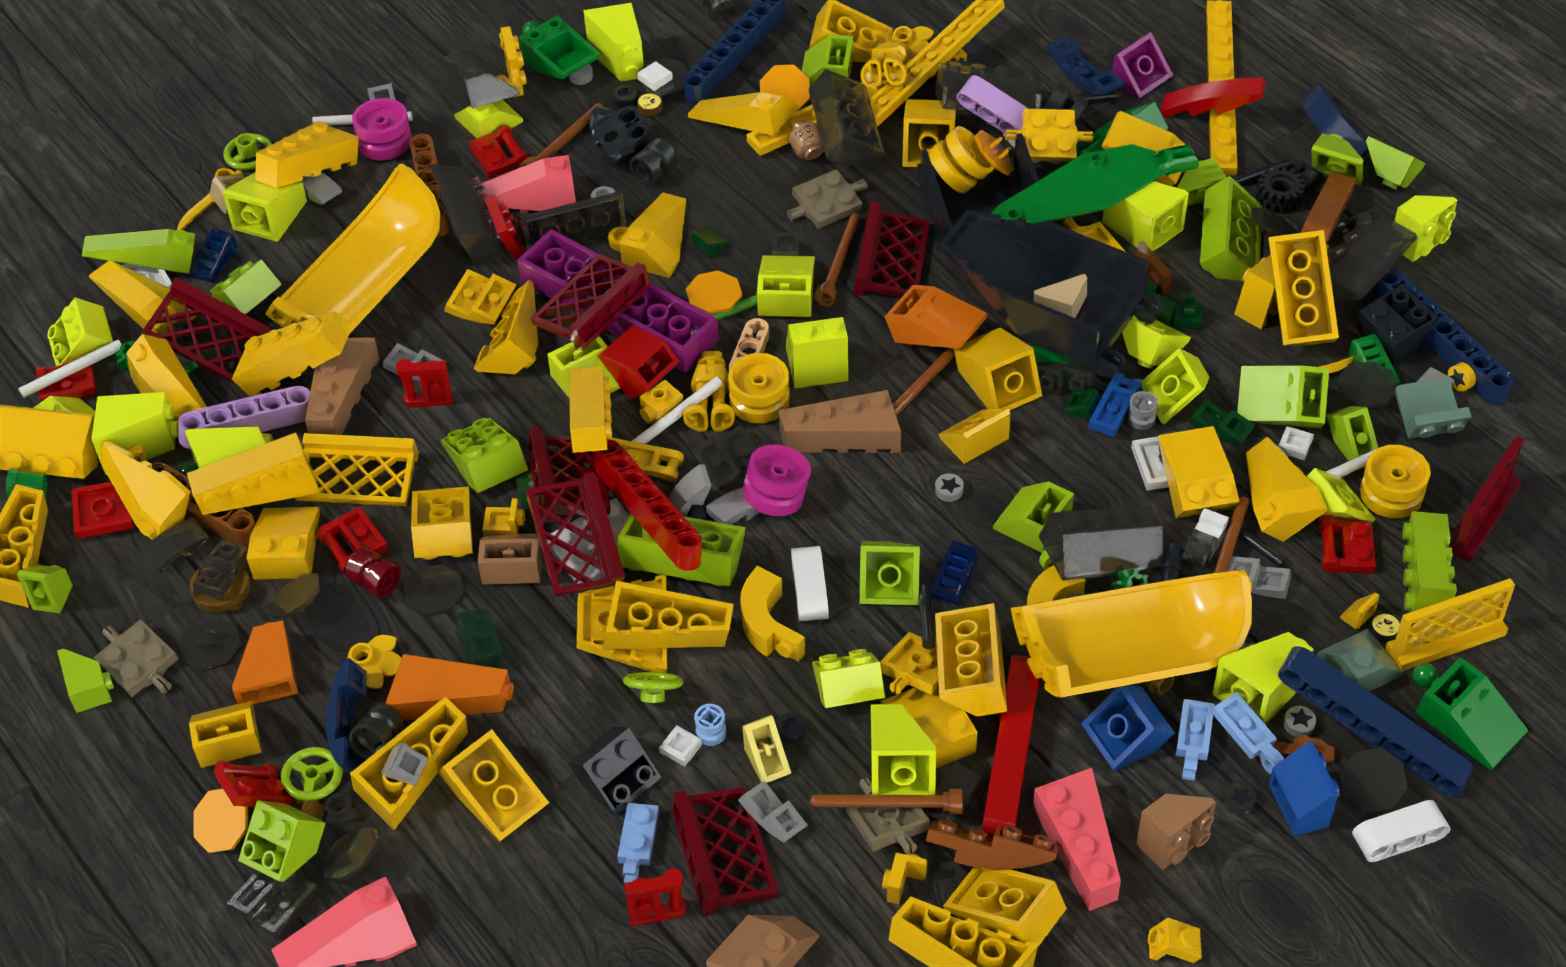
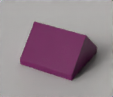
M1151 32L1114 55L1112 72L1125 81V86L1120 88L1136 99L1141 98L1173 76Z

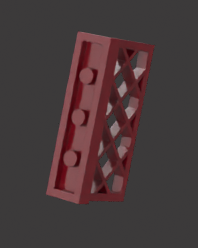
M871 201L864 229L853 294L863 296L864 290L902 298L908 290L901 288L900 283L907 281L911 286L920 285L930 221L880 210L881 203ZM883 220L894 222L896 226L888 229ZM909 227L923 228V231L914 235L909 230ZM902 231L907 236V239L899 241L894 234ZM888 238L893 245L885 248L880 241ZM913 243L919 250L910 253L905 246ZM899 250L905 257L896 260L891 253ZM884 256L890 264L882 267L876 259ZM910 262L916 269L907 272L902 265ZM894 268L901 274V276L895 279L888 273V271ZM881 275L886 280V283L872 282V279Z
M598 254L530 318L532 324L572 340L575 348L584 351L651 286L646 265L637 262L632 267ZM600 265L609 267V269L594 272ZM624 274L620 279L614 280V276ZM608 277L611 279V281L598 284L595 281ZM592 281L590 286L577 288L581 283ZM607 290L603 295L597 296V292ZM591 293L594 295V297L579 300L578 297ZM575 297L574 302L560 304L564 299ZM591 306L587 311L580 312V308ZM576 309V314L563 317L561 315L562 312ZM548 315H558V318L549 320L544 319ZM573 323L569 329L563 327L564 324Z
M175 278L170 285V291L142 330V334L167 340L175 353L237 385L232 380L233 374L225 370L224 363L240 361L243 353H240L238 342L269 333L271 328L190 284ZM174 300L183 305L184 312L169 315L167 307ZM202 315L206 317L208 325L193 328L190 317ZM186 318L189 329L174 332L171 321ZM167 322L170 333L158 335L151 330L156 324ZM226 328L230 330L232 338L217 341L214 329ZM210 331L213 342L198 345L195 334ZM191 335L194 346L183 348L177 345L176 338ZM234 343L237 354L221 357L219 346ZM215 347L218 359L207 361L201 357L200 350Z
M530 428L527 452L534 487L555 484L560 479L564 482L583 479L584 474L595 472V451L573 453L571 436H543L541 428ZM548 446H558L562 449L556 452ZM570 453L577 458L572 461L565 457V455ZM557 461L565 467L560 470L552 464ZM586 462L593 467L587 470L580 466V464ZM573 470L581 476L576 479L568 473ZM595 472L607 515H610L611 506L606 484ZM575 489L566 490L561 497L576 505L580 497L572 493ZM545 494L536 496L537 504L547 510L554 501ZM557 502L551 512L555 515H569L572 510ZM547 518L545 522H552V520Z
M1516 435L1451 533L1448 548H1452L1453 555L1471 562L1519 489L1522 479L1513 476L1525 440L1524 438Z
M595 472L584 474L583 479L526 489L527 500L554 597L609 586L615 587L616 581H624V570ZM578 489L580 499L576 505L561 497L566 490ZM545 494L554 501L547 510L536 503L535 496ZM557 502L572 510L566 520L551 512ZM575 513L586 518L587 525L583 531L569 523ZM547 518L561 525L555 536L543 528V523ZM565 528L579 536L573 546L559 539ZM582 539L594 545L595 550L591 557L576 549ZM554 544L568 551L562 562L551 556L550 550ZM572 554L587 562L580 573L566 565ZM592 565L601 571L603 579L593 581L584 576V573ZM562 570L576 578L572 585L559 586L557 577Z
M745 787L690 796L687 795L686 790L674 792L671 812L702 916L715 914L716 908L778 897L779 891L756 820L743 806L738 813L724 806L726 800L741 798L747 793ZM706 804L713 808V811L707 818L696 812L694 805ZM718 812L733 819L727 828L712 821ZM737 822L750 829L751 833L746 839L732 832ZM707 827L722 835L716 844L704 838L703 833ZM726 838L741 845L735 855L721 848ZM745 849L758 855L759 860L755 866L740 858ZM715 854L730 861L724 871L712 865L711 859ZM735 864L750 872L744 882L729 874ZM755 875L766 881L768 888L757 890L748 884ZM723 881H726L739 889L733 895L722 896L719 887Z

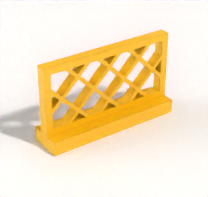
M304 433L302 444L308 461L310 462V457H320L325 460V463L313 471L316 481L321 486L319 488L320 493L295 497L296 501L407 506L414 463L417 462L419 455L414 439ZM341 459H350L353 464L342 472L334 465ZM369 460H377L381 465L368 474L362 465ZM397 461L407 462L406 468L397 475L389 468ZM331 467L337 475L324 484L318 476ZM359 469L365 477L352 485L346 477ZM386 470L392 478L382 486H379L374 478ZM342 480L348 489L341 494H333L330 488ZM368 482L376 488L369 495H360L357 491ZM398 483L402 488L401 497H389L385 491Z
M1510 578L1404 614L1396 639L1387 642L1385 650L1400 669L1405 671L1419 664L1428 663L1506 636L1508 627L1503 622L1515 584Z

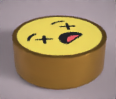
M646 93L637 100L638 111L642 115L654 116L662 111V98L658 94Z

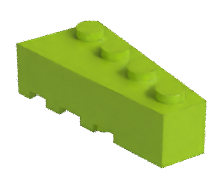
M1412 511L1409 523L1404 522L1402 539L1407 540V545L1404 546L1403 563H1408V569H1405L1403 585L1408 587V592L1405 593L1404 610H1409V613L1454 598L1457 592L1456 584L1452 583L1455 571L1454 566H1451L1452 548H1448L1450 544L1448 514Z

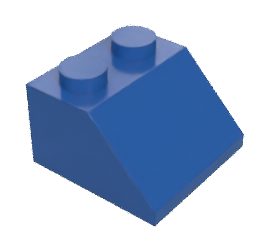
M1134 685L1117 687L1081 723L1111 768L1116 771L1154 754L1174 734L1172 728L1143 688Z

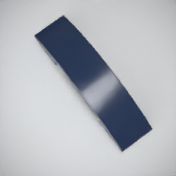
M1067 36L1047 45V51L1057 66L1072 82L1083 90L1095 95H1105L1125 86V81L1109 70L1102 73L1081 56V47Z
M1318 83L1301 101L1305 111L1321 133L1341 136L1363 158L1369 152L1366 139L1351 126L1332 102L1333 98Z
M350 658L345 659L338 670L331 688L326 714V733L331 754L336 763L349 773L360 766L363 760L351 748L349 734L355 724L356 700L366 697L367 671Z

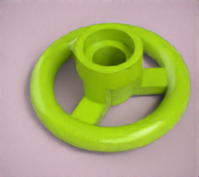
M241 134L226 145L223 153L224 160L230 167L237 170L256 169V161L250 163L241 162L246 158L256 157V153L262 150L258 149L256 142L262 143L265 147L272 145L268 138L259 134ZM237 147L239 154L232 158L231 152Z
M641 672L626 675L623 678V683L628 687L641 689L640 700L642 702L660 703L665 701V690L681 687L683 679L674 674Z
M322 747L305 748L293 754L285 762L281 771V782L284 785V790L293 798L302 801H315L328 796L338 787L343 776V768L336 763L330 750ZM311 756H319L329 760L318 766H308L301 762L302 759ZM292 769L301 774L303 791L298 790L292 785L290 780ZM334 770L333 777L328 783L325 774Z

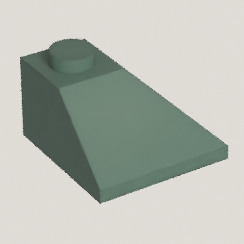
M1369 629L1318 652V656L1368 691H1372L1402 677L1404 673Z

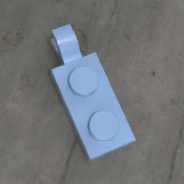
M1238 692L1213 707L1211 713L1248 757L1252 759L1258 755L1264 769L1271 774L1272 768L1284 760L1283 756L1272 746L1277 738Z
M1188 699L1183 701L1176 756L1185 757L1182 779L1194 781L1198 759L1207 761L1213 720L1211 712L1215 705L1213 703Z
M628 803L617 856L618 863L624 864V883L632 882L638 878L640 865L650 866L660 813L659 806L636 803Z

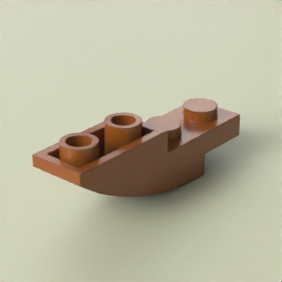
M933 820L926 838L928 842L957 850L954 858L955 863L987 869H1016L1041 865L1055 860L1059 849V844L1053 843L1054 841L1051 838L1043 835L1031 837L1022 834V830L1016 827H997L994 838L988 837V833L979 829H970L968 831L957 828V824L949 820H939V822Z

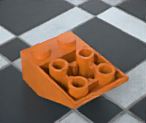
M912 285L885 315L895 343L960 349L988 317L986 312L935 286Z

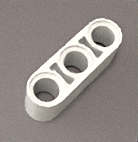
M821 547L791 548L799 621L829 619Z
M1427 800L1364 821L1354 828L1352 835L1367 861L1376 862L1436 842L1445 837L1450 832L1451 827L1435 801Z

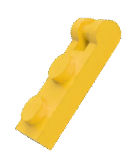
M608 438L617 441L648 476L662 478L671 483L677 481L679 475L677 469L683 463V453L677 450L617 438ZM661 460L667 461V466L660 465Z

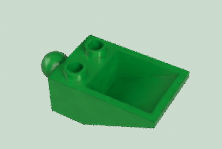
M558 15L541 25L535 21L525 23L522 29L523 35L518 37L523 61L536 72L559 79L566 78L601 57V53Z
M1460 657L1440 678L1436 668L1429 663L1419 664L1414 669L1413 679L1415 683L1424 688L1430 687L1424 693L1415 713L1489 770H1492L1527 734L1528 729L1486 675Z

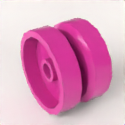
M380 98L367 101L356 108L352 115V123L356 136H359L358 150L363 156L372 160L382 161L394 159L408 151L412 135L408 123L407 109L402 103L394 99Z
M783 445L759 447L750 457L742 489L744 499L752 508L763 514L787 516L795 513L802 506L811 473L809 461L800 452L791 447Z

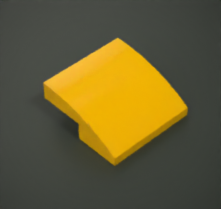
M467 269L446 303L444 312L477 323L495 324L517 284L495 274H492L489 279Z

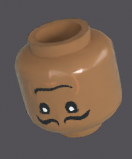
M800 121L792 127L788 139L796 155L807 160L820 156L824 151L823 148L826 143L819 127L813 122Z

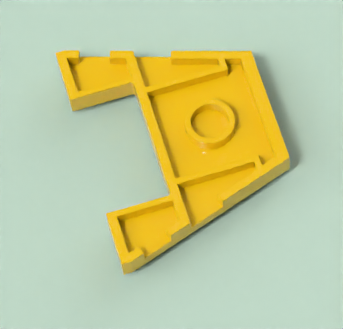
M666 575L655 576V580L642 582V580L632 581L631 584L666 590ZM614 586L578 593L577 649L649 672H667V648L602 649L615 589Z

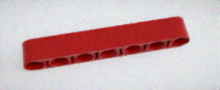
M608 439L607 450L595 451V472L676 567L684 571H692L699 568L702 558L701 535L617 441Z
M1012 655L1006 686L1007 712H1002L982 826V831L988 833V837L994 838L997 827H1016L1040 678H1035L1027 663L1028 658L1031 657Z

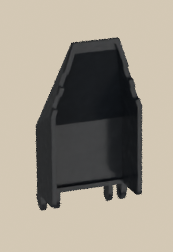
M1022 133L1016 134L1015 150L1011 148L1008 153L1015 169L1006 176L994 168L983 179L976 178L977 183L966 193H959L950 187L931 164L927 149L921 150L920 164H917L918 183L920 184L937 239L942 242L967 210L991 214L998 205L1039 181Z
M967 210L942 240L940 249L1022 340L1089 367L1100 376H1106L1107 378L1115 377L1118 372L1116 366H1123L1126 360L1122 353L1111 348L1113 343L1134 315L1140 322L1152 324L1156 320L1155 313H1161L1164 308L1161 300L1146 292L1149 263L1145 259L1052 222L1043 221L1042 225L1026 223L1027 219L1017 217L1016 221L1001 219V215ZM1085 274L1087 277V296L1075 318L1034 301V290Z

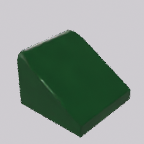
M713 229L695 230L692 232L693 245L709 258L729 245V242Z
M1096 389L1073 391L1065 406L1064 413L1090 421L1101 400V396Z

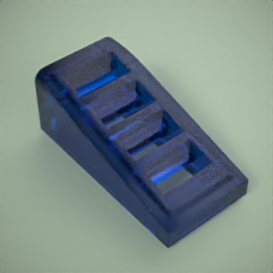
M212 228L189 272L190 277L213 283L238 248L234 234ZM203 267L211 268V270L203 269Z
M957 541L951 542L930 591L931 597L958 605L978 563L979 550L976 547ZM952 565L964 568V570L953 567ZM949 575V576L958 578V579H960V581L955 580V579H952V578H949V577H946V576ZM943 584L955 588L956 590L952 591L941 586Z

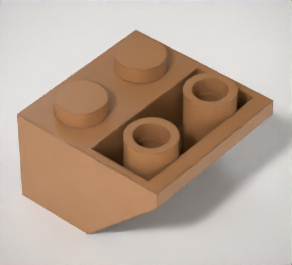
M537 533L485 535L480 539L478 567L482 584L540 583L542 550Z
M1175 794L1163 795L1142 811L1137 845L1162 870L1172 863L1174 865L1180 863L1190 849L1194 846L1201 847L1210 838L1216 802L1212 798Z

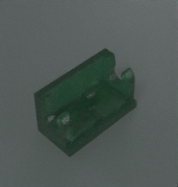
M482 608L459 612L456 635L466 663L479 666L490 665L492 668H499L500 657L504 656V652L488 609Z

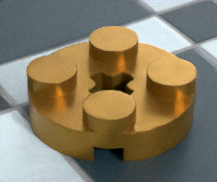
M213 560L207 563V568H204L201 572L198 569L193 574L190 581V591L198 609L215 613L237 611L242 607L243 601L247 598L250 591V579L246 570L241 568L240 564L234 560ZM220 582L225 583V587L221 589L213 588L219 586Z

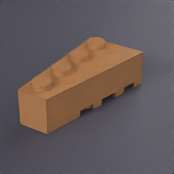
M347 338L340 355L315 367L305 417L308 433L342 435L351 417V410L354 404H358L361 398L360 392L364 384H368L371 378L370 372L373 366H377L380 360L375 338Z
M888 390L779 410V429L783 445L791 447L800 453H822L823 449L837 450V453H848V449H865V453H877V449H891V453H901V430Z

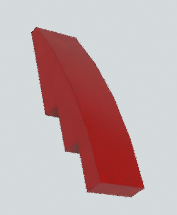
M1236 78L1186 87L1164 95L1160 112L1165 118L1187 110L1193 117L1214 108L1220 115L1263 98L1266 80L1264 78Z

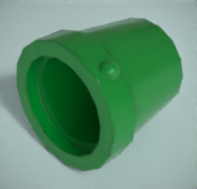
M19 468L9 469L6 480L7 500L16 484L42 490L46 500L47 476L45 473L25 471Z

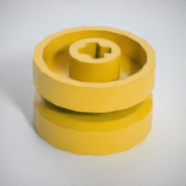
M957 126L948 133L946 141L940 140L929 150V158L938 174L950 187L959 193H966L977 183L976 178L983 179L994 168L979 151L974 138L975 135L962 126Z
M767 353L745 355L733 363L729 369L728 386L730 390V406L734 409L735 415L741 420L760 424L778 419L779 410L787 409L790 400L789 372L785 363L778 357Z
M1386 445L1377 448L1369 455L1360 487L1361 499L1367 508L1377 515L1387 518L1411 516L1412 511H1418L1421 508L1431 475L1429 463L1422 454L1410 447Z

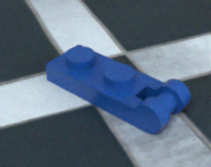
M1117 372L1089 421L1088 429L1115 438L1130 409V398L1134 393L1141 390L1143 380L1138 378L1132 380L1126 378L1125 374Z

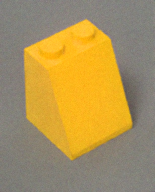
M906 99L902 167H917V164H920L921 150L927 149L929 155V150L940 140L946 141L947 134L955 128L956 101Z
M1002 328L967 341L960 349H954L959 373L988 409L1008 408L1010 411L1042 397L1033 348Z

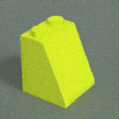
M632 3L583 10L587 42L601 53V57L598 60L621 82L638 79L637 73L644 69L642 41Z
M256 172L222 192L233 230L276 242L280 240L307 202L302 182L276 189L255 181Z
M1153 181L1110 209L1103 210L1102 223L1136 248L1138 242L1144 241L1152 251H1155L1184 230L1189 193L1183 189Z
M843 317L788 324L786 352L794 389L848 381V336Z
M165 392L97 397L92 442L99 460L103 443L106 441L125 450L139 444L147 460L175 449L176 438L179 437V421L174 420V407L172 403H168Z
M259 427L203 428L185 431L198 468L271 442L268 435L262 436Z
M1287 632L1225 655L1218 663L1212 695L1224 701L1238 692L1247 704L1253 700L1259 712V718L1266 725L1297 693L1285 685L1278 677V671L1291 648L1300 646L1311 652L1314 649L1303 639Z
M902 704L871 705L872 795H935L936 746Z

